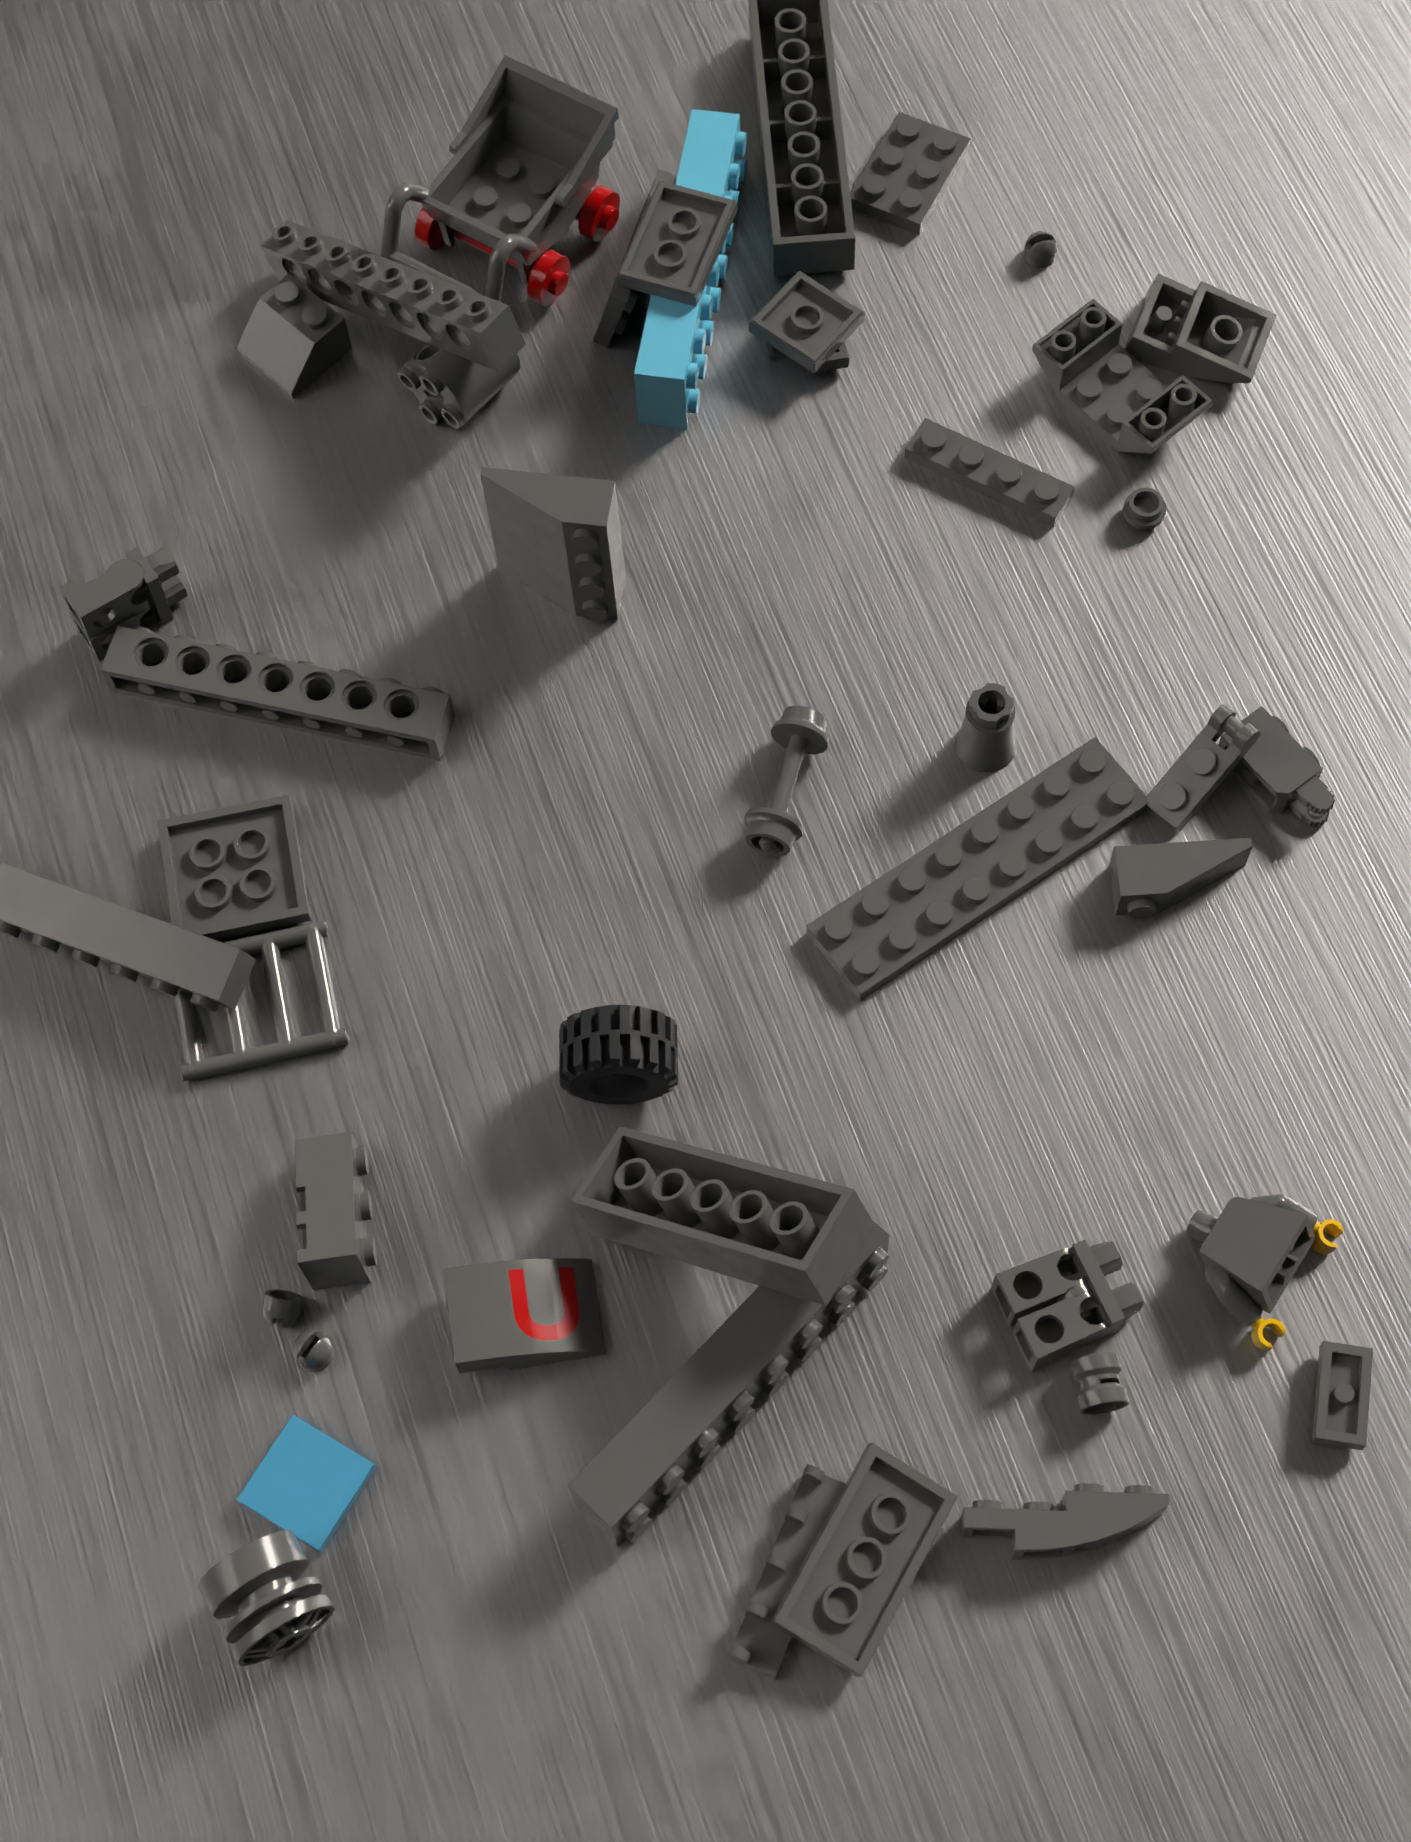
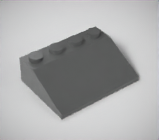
M482 467L480 476L499 571L575 616H583L592 621L618 620L626 572L615 481Z

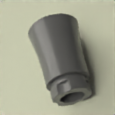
M987 683L983 688L973 691L966 705L963 724L955 739V750L961 762L978 772L1001 770L1013 760L1016 753L1014 699L1007 694L1004 686L997 683Z

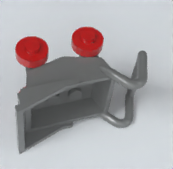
M504 55L461 132L450 144L449 152L455 154L428 188L412 183H403L390 195L385 208L381 256L501 302L505 266L507 263L518 269L521 282L527 285L529 299L543 306L551 305L567 287L570 262L567 257L548 249L566 233L574 219L579 221L578 229L580 234L596 242L605 238L618 221L620 208L619 194L603 185L596 187L592 191L599 178L600 162L613 147L612 142L616 138L615 122L619 119L618 108ZM408 200L423 205L418 213L415 226V239L417 243L436 251L445 244L453 248L456 244L455 238L491 255L488 264L485 295L398 251L401 215Z

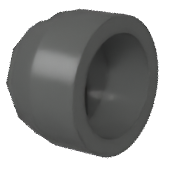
M1037 231L1031 234L1025 243L1024 258L1026 262L1036 268H1045L1054 263L1057 255V242L1053 235L1046 231Z
M267 1290L262 1306L263 1316L271 1326H274L276 1318L283 1319L282 1328L292 1326L301 1314L304 1298L291 1291Z
M310 1330L303 1332L296 1338L293 1345V1356L302 1369L309 1372H318L325 1369L333 1359V1345L324 1333ZM314 1339H320L313 1346L306 1359L303 1358L301 1355Z

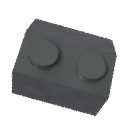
M291 274L285 276L258 299L237 346V351L241 356L292 398L352 350L345 318Z

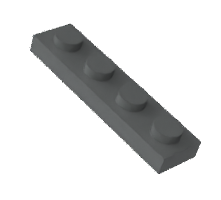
M927 418L923 420L905 448L906 459L1052 527L1056 525L1074 494L1075 486Z

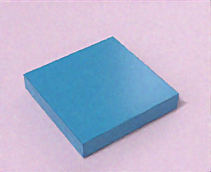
M292 1414L236 1500L284 1531L291 1530L298 1540L322 1554L377 1467L374 1463Z

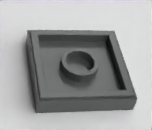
M798 271L749 321V332L815 373L864 322L865 312L801 271Z

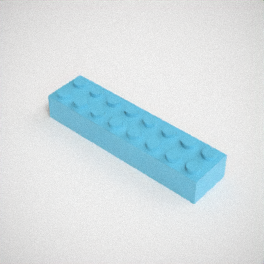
M698 109L691 110L675 183L678 186L736 200L737 213L735 216L739 214L741 191H737L739 184H745L747 176V160L741 159L745 155L747 133L740 132V114ZM734 223L731 224L697 306L651 295L634 371L639 424L688 429L691 413H698L701 391L696 387L698 379L704 380L706 376L708 358L703 353L705 346H711L713 342L714 321H710L712 312H719L721 288H717L719 280H725L728 256L724 255L725 247H732Z

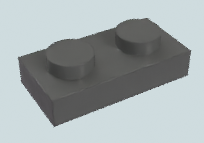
M1322 1341L1320 1344L1312 1442L1363 1450L1366 1447L1373 1348Z

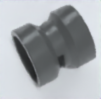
M1114 1352L1095 1353L1077 1358L1070 1363L1073 1379L1079 1382L1081 1393L1077 1398L1080 1413L1085 1415L1102 1414L1116 1411L1129 1405L1127 1390L1124 1386L1120 1385L1118 1377L1122 1369L1119 1354Z

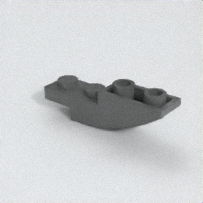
M1082 1483L1074 1485V1491L1066 1490L1061 1500V1511L1054 1510V1505L1048 1502H1027L1023 1504V1509H1004L1003 1503L1000 1501L976 1500L972 1502V1507L963 1508L961 1515V1537L1011 1539V1560L1045 1559L1073 1555L1116 1542L1142 1529L1164 1513L1169 1505V1494H1155L1154 1487L1145 1485L1127 1486L1124 1488V1493L1104 1492L1103 1485Z

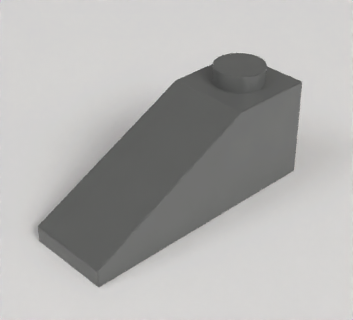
M1252 838L1114 846L1109 870L1115 915L1128 914L1132 918L1152 916L1246 865L1253 846Z

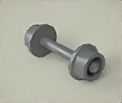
M790 706L784 710L781 720L776 721L772 725V738L775 742L786 748L787 751L770 808L757 807L750 809L744 817L745 824L748 827L746 843L754 850L771 856L787 855L791 851L794 841L802 837L803 825L792 815L787 814V810L804 754L815 755L823 753L828 749L829 738L826 735L827 719L817 710L805 706Z

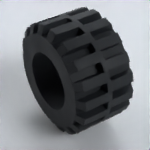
M605 1005L589 1008L567 1017V1020L561 1023L559 1029L560 1086L572 1096L602 1104L640 1103L671 1092L674 1086L678 1084V1037L675 1021L660 1011L633 1005Z

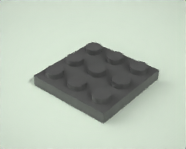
M290 795L157 821L172 925L214 940L312 921L293 802Z

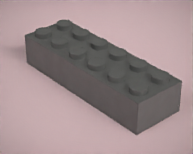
M622 1126L618 1128L570 1201L595 1236L825 1306L830 1302L875 1225L855 1189Z

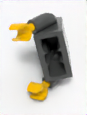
M1284 1194L1252 1197L1250 1200L1234 1197L1229 1200L1219 1218L1202 1210L1196 1211L1187 1229L1189 1237L1203 1242L1199 1253L1206 1267L1205 1278L1219 1301L1244 1327L1251 1326L1253 1328L1251 1332L1252 1342L1257 1348L1264 1351L1273 1349V1346L1263 1337V1328L1265 1326L1269 1327L1277 1336L1283 1337L1285 1336V1327L1277 1319L1270 1318L1265 1320L1261 1316L1262 1310L1268 1313L1272 1312L1310 1247L1323 1255L1330 1254L1337 1248L1334 1243L1324 1237L1323 1232L1328 1233L1334 1238H1338L1343 1233L1342 1225L1337 1220L1328 1219L1320 1223L1317 1221L1318 1217L1314 1212Z

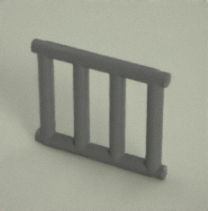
M326 921L224 942V944L241 949L248 955L261 953L276 1043L249 1048L240 997L235 1011L224 1007L231 1053L204 1059L195 1004L190 1002L192 995L178 990L175 1000L186 1064L181 1065L180 1071L183 1081L228 1073L349 1044L350 1039L346 1029H340L323 938L328 937V924ZM306 943L322 1032L295 1038L279 949Z

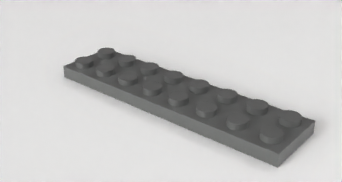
M1094 737L806 925V933L859 1001H861L1149 810L1150 807L1147 805L1149 801L1146 799V794L1100 741Z

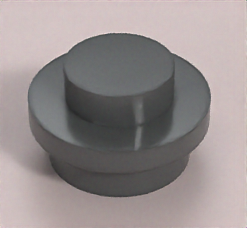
M1139 488L1126 498L1123 506V515L1126 521L1133 527L1152 529L1163 522L1167 510L1166 503L1158 491L1152 488Z

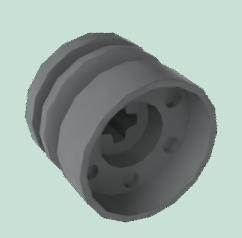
M291 1530L278 1531L246 1544L222 1559L200 1579L198 1589L212 1615L216 1619L235 1616L225 1626L222 1634L229 1644L236 1643L232 1654L241 1666L254 1665L292 1649L319 1629L332 1616L335 1610L326 1594L319 1595L323 1586L317 1577H305L297 1580L307 1570L310 1562Z

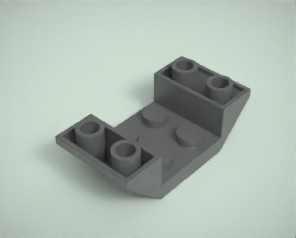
M1092 299L1034 343L1032 350L1057 400L1116 452L1152 454L1211 407L1213 400L1184 375L1180 376L1169 386L1161 381L1119 345L1122 323L1097 301Z

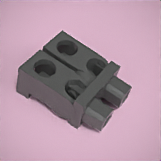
M136 547L126 553L127 559L114 562L109 566L105 574L80 587L75 579L59 587L78 633L98 661L105 658L117 626L130 629L144 627L151 630L157 625L158 621L164 625L174 619L170 606L188 596L184 585L177 576L180 573L178 566L165 547L145 558Z
M1085 1239L1073 1244L1070 1248L1058 1250L995 1275L991 1290L1009 1327L1015 1325L1012 1334L1031 1372L1049 1365L1051 1360L1070 1351L1089 1345L1104 1336L1107 1337L1117 1333L1124 1320H1127L1141 1310L1144 1304L1143 1299L1132 1282L1111 1290L1105 1278L1106 1275L1120 1270L1123 1265L1114 1242L1110 1241L1089 1247Z

